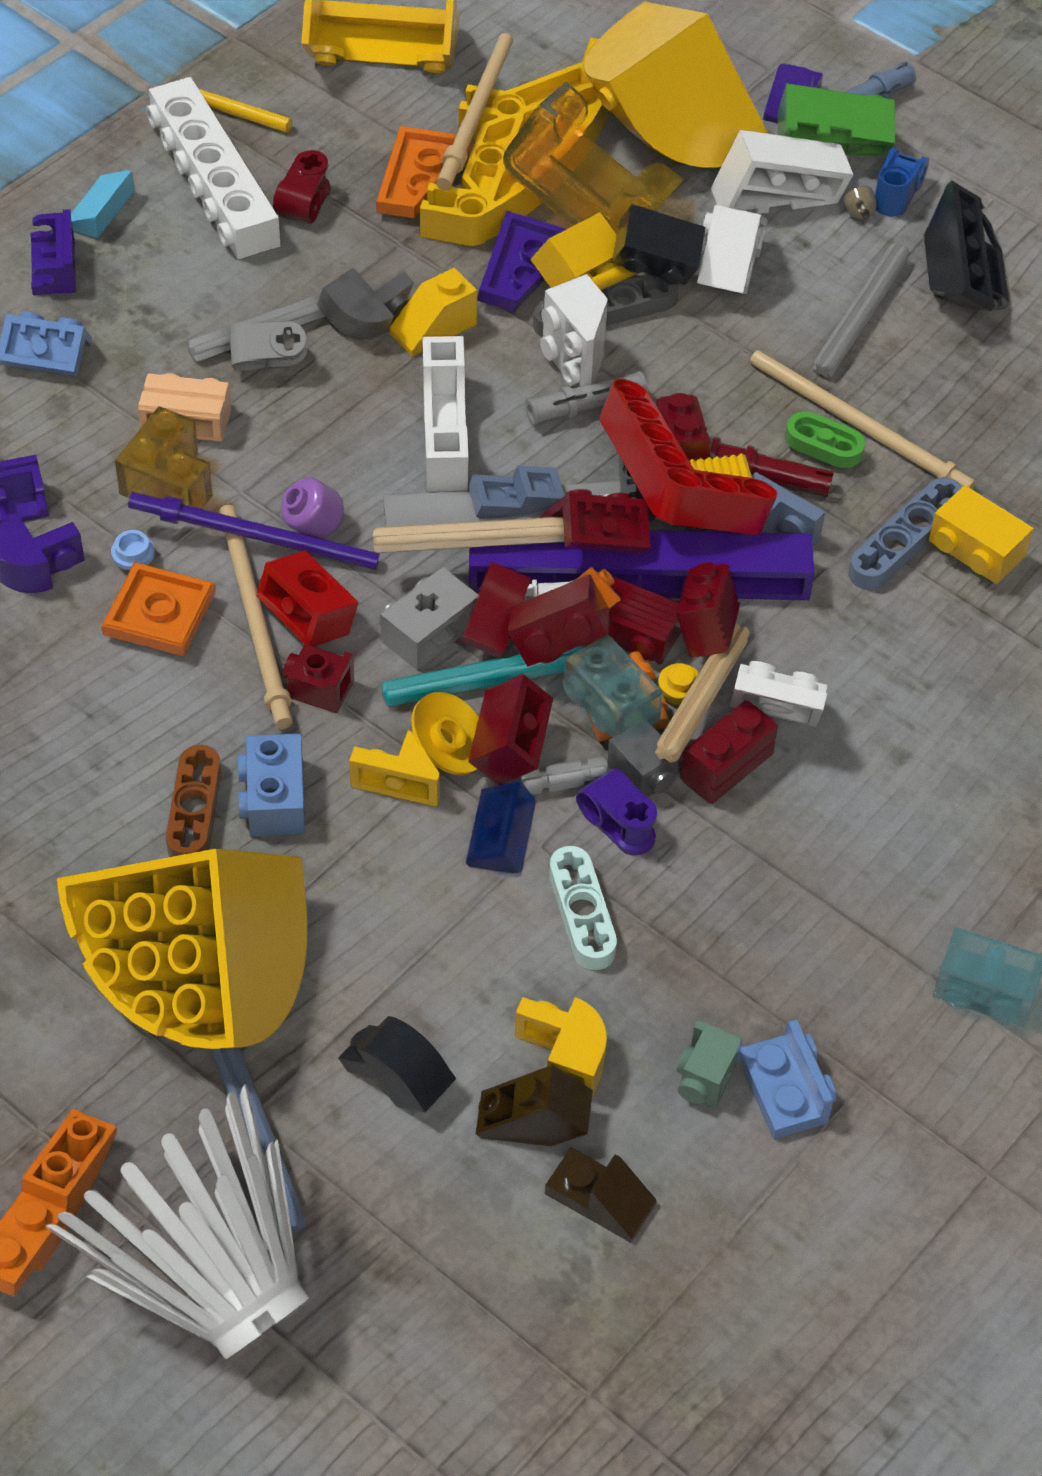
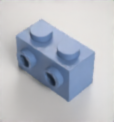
M301 734L246 736L247 754H238L239 782L247 781V791L238 792L239 818L248 819L250 837L305 834Z

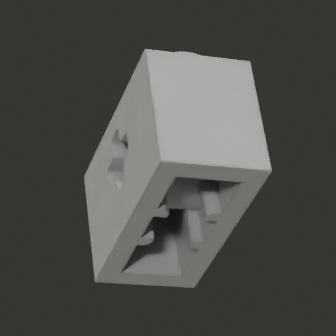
M442 567L430 577L422 578L415 585L414 589L401 599L394 600L385 607L380 614L381 642L418 671L463 635L469 614L478 594Z

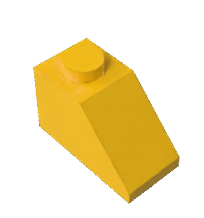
M455 267L421 283L390 326L389 334L413 357L423 352V337L455 336L477 325V289Z

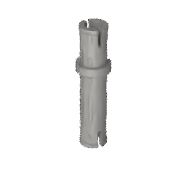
M638 371L634 374L574 389L570 386L559 388L558 393L535 399H527L525 402L527 417L532 425L562 416L566 419L575 418L578 412L604 406L614 380H631L648 391L646 379L643 373Z

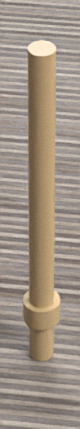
M507 33L499 36L452 145L447 147L441 160L443 167L436 181L437 186L442 190H449L456 174L464 168L468 158L467 148L513 43L512 36Z

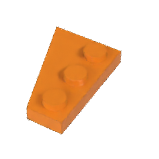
M400 126L376 201V213L415 218L420 212L422 201L427 200L429 183H436L443 167L441 163L447 147L453 144L457 134ZM472 137L467 148V154L473 149L474 137Z

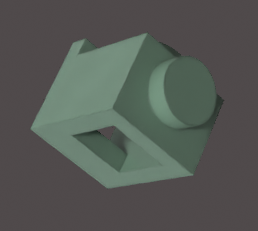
M697 1020L693 1030L691 1046L687 1045L676 1070V1072L683 1074L682 1081L678 1087L680 1096L691 1103H704L716 1109L739 1062L743 1038Z

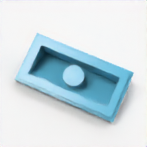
M125 170L101 175L72 211L73 230L98 239L134 193L133 172Z

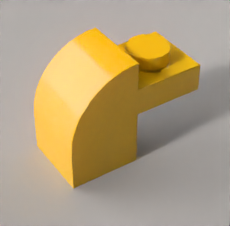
M522 997L515 1013L514 1037L552 1050L547 1060V1067L554 1065L592 1089L593 1098L604 1070L607 1043L605 1024L598 1012L591 1005L576 997L572 1002L569 1012L562 1011L556 1005L547 1001L536 1002Z

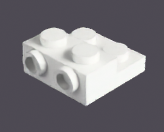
M750 661L749 666L740 664L730 707L735 708L744 700H749L768 716L812 727L817 726L824 709L828 686L818 683L819 677L798 671L793 672L792 676L775 672V666L759 661Z

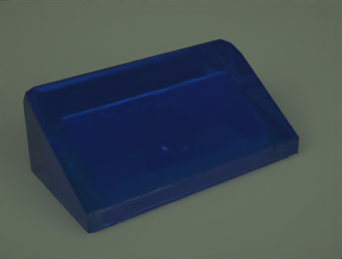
M521 781L481 789L465 862L469 867L506 873L522 872L536 800Z

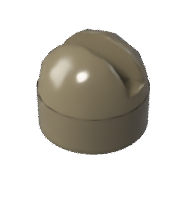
M869 186L856 187L844 197L847 211L855 219L864 220L865 214L870 213L872 216L877 208L876 197Z

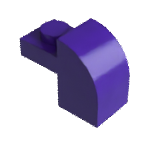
M19 515L0 523V582L10 589L24 593H38L53 589L52 574L70 569L74 565L85 561L81 534L73 522L33 538Z

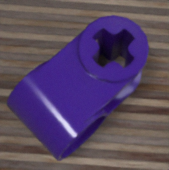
M613 768L577 791L576 802L584 817L609 837L621 851L629 855H642L654 847L656 834L652 826L657 819V807L652 800L647 798L631 783L630 779L621 770Z

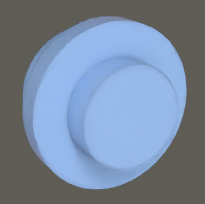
M128 530L119 534L111 548L113 562L125 570H130L134 562L149 565L155 554L151 540L143 532L137 530Z

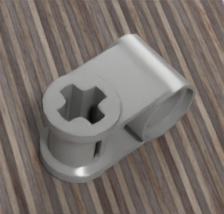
M246 321L230 325L231 367L237 370H258L270 367H293L299 365L304 361L308 352L304 329L301 325L291 321L266 323ZM286 338H293V350H285Z

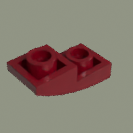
M491 561L485 572L476 602L469 614L460 642L501 658L510 639L508 626L511 607L524 601L531 578Z

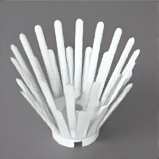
M246 1084L241 1089L240 1101L247 1130L237 1096L233 1091L227 1096L225 1113L261 1235L213 1115L207 1108L202 1109L199 1113L200 1125L198 1131L218 1177L214 1193L230 1230L173 1134H165L161 1143L165 1150L164 1157L191 1201V1203L184 1202L180 1205V1219L135 1164L127 1162L121 1166V1174L127 1180V1184L205 1278L156 1231L149 1229L142 1233L99 1192L89 1190L84 1194L85 1200L188 1295L184 1296L69 1212L59 1213V1220L111 1257V1260L62 1227L55 1224L45 1226L49 1231L110 1270L94 1269L92 1270L93 1274L86 1277L211 1342L214 1347L218 1348L225 1360L309 1299V1296L301 1286V1282L298 1280L278 1139L274 1143L271 1142L265 1155H263Z

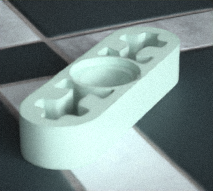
M561 847L551 856L549 879L574 958L585 969L594 971L605 969L615 959L617 937L591 858L585 850L579 847ZM564 865H571L573 870H578L577 884L571 886L572 880L569 871L563 869ZM576 900H587L596 909L593 913L582 916L575 914L569 906ZM594 929L596 944L602 947L600 952H594L592 946H587L588 931Z

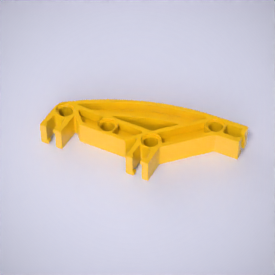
M590 37L583 60L580 63L507 91L492 90L473 134L476 141L462 175V188L451 186L449 190H442L436 183H429L427 200H423L420 206V237L466 246L483 244L499 234L507 211L523 216L528 215L569 178L593 147L611 112L601 103L597 91L584 71L585 58L599 39ZM467 85L465 101H461L459 106L458 130L478 87L476 85ZM534 138L523 150H521L524 141Z

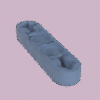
M938 478L930 482L854 552L849 568L850 581L856 587L865 590L877 589L884 585L930 542L928 540L934 513L959 491L962 485L951 478ZM937 498L942 500V501L938 504V509L935 507V506H936V502H937ZM915 516L923 517L930 522V525L925 527L915 526L909 519ZM891 539L898 540L905 545V548L902 550H891L883 542ZM877 558L878 562L876 569L870 568L873 564H875Z

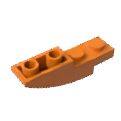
M72 1109L22 1177V1192L0 1220L1 1292L15 1297L34 1269L40 1272L43 1270L62 1241L60 1237L49 1231L45 1226L55 1224L66 1231L69 1229L66 1224L59 1220L58 1214L69 1212L76 1217L85 1201V1192L92 1188L117 1134V1126Z

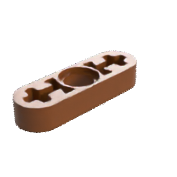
M191 746L183 751L179 758L166 831L169 857L209 850L221 780L220 757L217 751L210 746ZM198 764H206L207 766H204L202 770V782L195 781L194 770L197 769ZM194 797L201 798L207 803L202 810L197 812H189L181 807L184 801ZM186 827L193 828L194 841H191L189 847H181V844H184L186 839Z

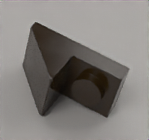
M572 1147L545 1184V1195L630 1243L646 1221L657 1201L620 1156L615 1154L608 1165L604 1166Z

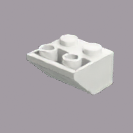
M587 274L545 290L544 309L541 312L544 323L543 338L540 340L542 352L547 360H552L560 369L567 385L574 388L595 383L604 357L608 299Z

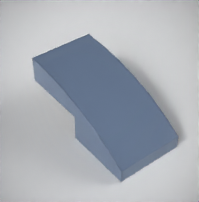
M517 465L513 477L473 474L468 485L476 517H508L535 513L549 509L550 506H553L564 497L557 468Z

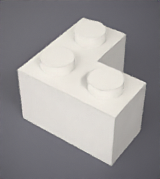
M714 205L713 213L707 212L703 223L705 227L704 236H706L707 241L704 252H701L699 269L694 274L699 276L697 283L747 295L755 257H760L768 219L761 214Z

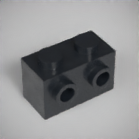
M631 204L618 224L612 263L623 266L630 272H643L660 277L669 284L686 285L699 269L705 227Z

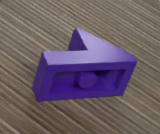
M780 64L770 91L763 120L778 124V109L786 84L820 88L823 74L805 67Z

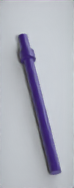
M132 491L128 502V508L159 515L161 521L178 524L179 521L298 551L306 550L310 554L374 570L377 569L380 553L185 505L182 499L165 496L164 499Z

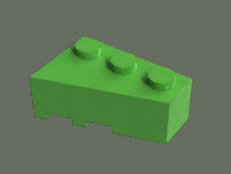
M786 84L778 109V135L841 144L845 155L887 156L895 144V100L887 99L880 95L867 96Z

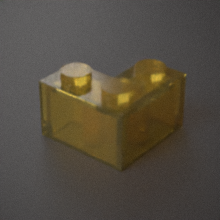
M158 406L115 459L119 494L130 498L132 491L164 499L165 496L182 499L185 505L203 509L212 498L213 493L210 463L196 457L198 455L195 420Z

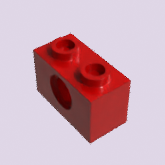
M306 550L266 562L256 595L304 644L313 647L349 635L359 603Z

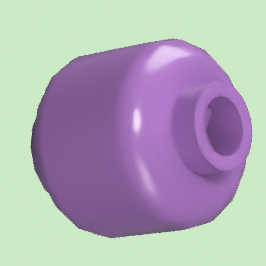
M309 477L298 480L286 490L281 504L282 518L287 526L301 534L323 539L335 532L343 520L344 506L342 498L337 491L315 478Z

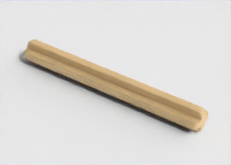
M563 516L376 527L373 529L372 534L373 548L377 553L565 542Z
M737 623L735 624L731 645L727 653L709 656L657 742L658 748L655 753L659 759H666L669 763H673L681 756L748 643L747 637L750 632L746 626L740 627Z

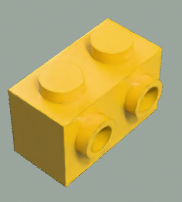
M601 212L549 238L530 260L551 288L585 274L592 278L618 266L612 263L617 234Z
M964 485L934 513L928 541L936 545L941 551L952 555L969 566L977 574L983 575L995 584H998L1027 556L1034 528Z

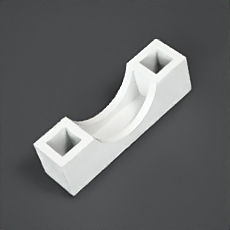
M463 336L423 337L426 492L468 491L469 457L465 415Z

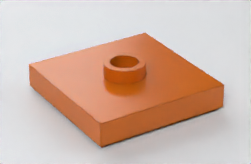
M134 562L101 625L102 633L104 636L185 657L215 596V583Z

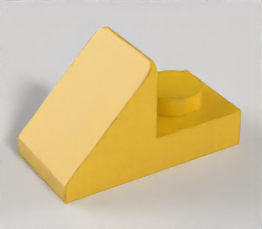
M411 730L407 731L399 756L388 754L379 749L369 750L354 746L349 760L350 787L438 807L440 801V773L424 749L416 743Z

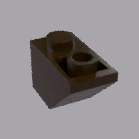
M554 1065L481 1091L475 1134L483 1139L551 1147L588 1134L593 1090Z

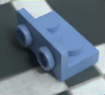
M20 312V316L6 314L0 338V365L78 377L84 346H91L92 337L81 322L71 318H59V321L55 322L44 320L41 315L32 312Z
M797 1019L787 1022L784 1035L741 1047L739 1056L741 1067L773 1140L828 1124L832 1105L836 1102L834 1084L828 1074L822 1075L816 1062L818 1055L814 1040L809 1033H803Z

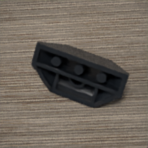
M951 181L946 185L924 234L930 290L937 297L945 298L960 307L986 311L1005 309L1009 305L1003 253L992 224L982 212L985 207L981 197Z

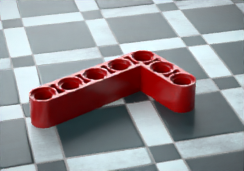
M614 380L599 420L651 512L660 520L675 525L748 535L761 534L778 496L777 491L771 485L759 479L694 470L646 389L631 380Z

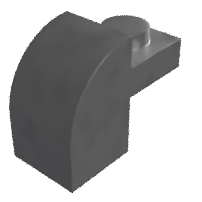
M353 267L323 287L317 306L341 332L355 338H375L387 333L394 315L400 312L408 303V296L414 282L403 271L373 291Z

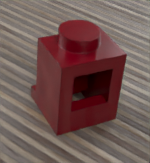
M304 644L299 655L291 653L283 669V678L287 679L291 699L338 713L354 683L353 654L345 651L343 656L307 644Z

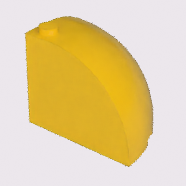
M643 2L607 30L594 44L585 58L584 71L597 91L603 106L611 111L640 141L672 160L703 168L722 167L740 130L768 134L708 13Z
M216 848L57 878L60 905L70 938L77 939L80 950L86 959L82 963L85 971L99 991L118 1011L149 1033L156 1036H164L189 1047L208 1049L240 1048L264 1041L281 1026L288 1016L300 988L307 951L308 921L302 857Z

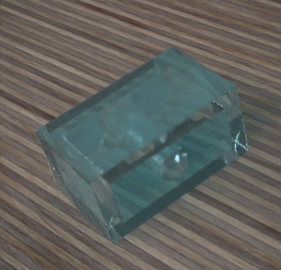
M955 927L939 972L933 997L943 1000L955 1008H967L989 1015L1000 1023H1013L1025 1027L1042 975V955Z

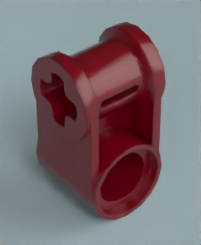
M307 150L295 157L286 176L276 188L273 198V209L276 214L307 223H313L316 220L320 208L331 190L329 180L325 175L329 165L327 156L317 150Z

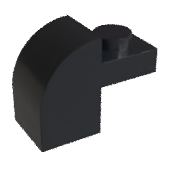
M387 1016L379 1026L368 1025L352 1037L350 1046L338 1057L347 1072L377 1078L396 1107L426 1113L456 1080V1077L436 1048L412 1026L392 1016Z

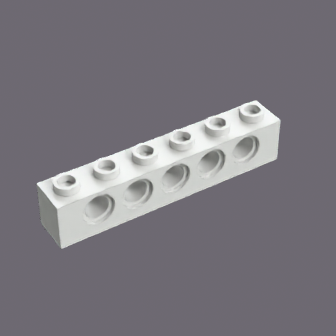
M188 77L150 88V105L146 106L149 123L152 128L158 127L162 144L166 151L171 150L173 152L179 173L187 175L190 190L195 198L200 197L202 200L203 209L208 221L216 223L218 235L223 246H229L237 260L280 247L279 217L192 78Z

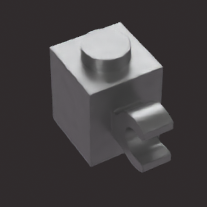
M643 719L609 739L607 765L610 770L613 768L621 770L635 787L646 797H649L654 793L661 794L671 787L676 780L678 761H682L683 752L679 759L673 763H669L666 759H659L655 751L658 748L657 742L661 735L646 719ZM691 739L688 742L687 746L690 745L693 741H695V739Z

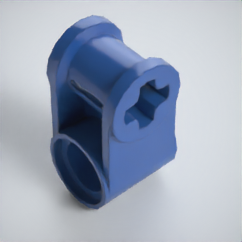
M892 147L885 163L878 174L875 190L876 211L886 216H898L906 211L916 191H919L923 184L929 166V158L923 156L921 159L899 153V148Z

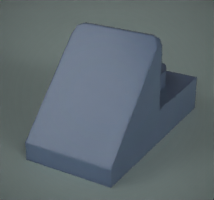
M755 472L752 478L768 483L778 494L761 533H773L777 529L782 533L812 534V545L814 547L821 538L825 511Z

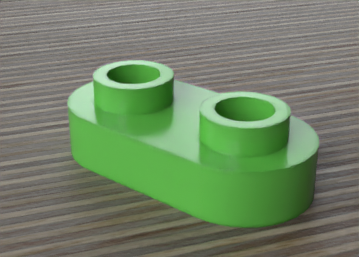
M808 411L795 413L787 421L785 440L794 450L839 468L853 467L862 460L865 439L859 431Z

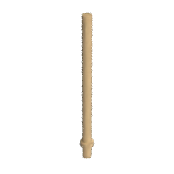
M757 350L753 353L750 359L751 365L935 475L937 479L951 478L960 483L962 487L966 485L972 490L974 489L976 481L960 472L957 464L952 461L945 463L763 352Z
M225 505L219 510L221 514L238 518L233 505ZM224 532L266 689L264 696L265 707L272 712L275 727L280 730L287 729L293 724L289 710L292 700L289 691L283 688L261 602L256 596L257 587L244 538Z

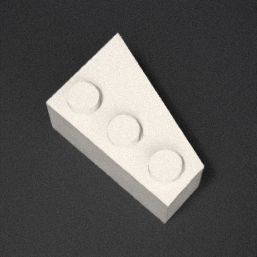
M740 130L711 186V190L718 206L742 211L755 209L757 214L769 213V207L790 204L791 209L837 204L854 174L841 144Z

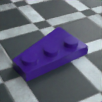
M507 211L484 274L477 301L515 312L545 280L530 259L549 238L566 229Z

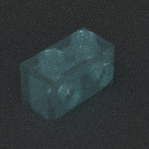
M609 634L565 658L564 690L573 702H579L590 714L592 722L601 732L606 731L613 738L643 719H646L650 724L660 720L663 692Z

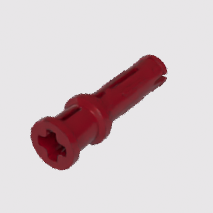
M714 437L710 449L711 459H714L716 456L722 458L725 455L730 457L733 454L738 456L742 453L746 456L751 476L757 472L778 485L828 497L834 471L759 454L758 449H754L755 446L748 445L745 449L721 443L720 438Z

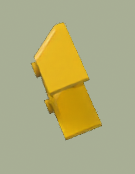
M304 0L301 44L306 53L315 58L314 63L319 65L334 66L336 61L339 60L424 67L423 71L426 73L444 74L446 68H451L454 64L460 13L456 0H447L446 9Z

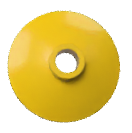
M433 692L420 699L412 712V732L416 743L424 749L432 763L439 769L453 775H467L477 770L468 762L479 718L476 712L462 699L445 692Z

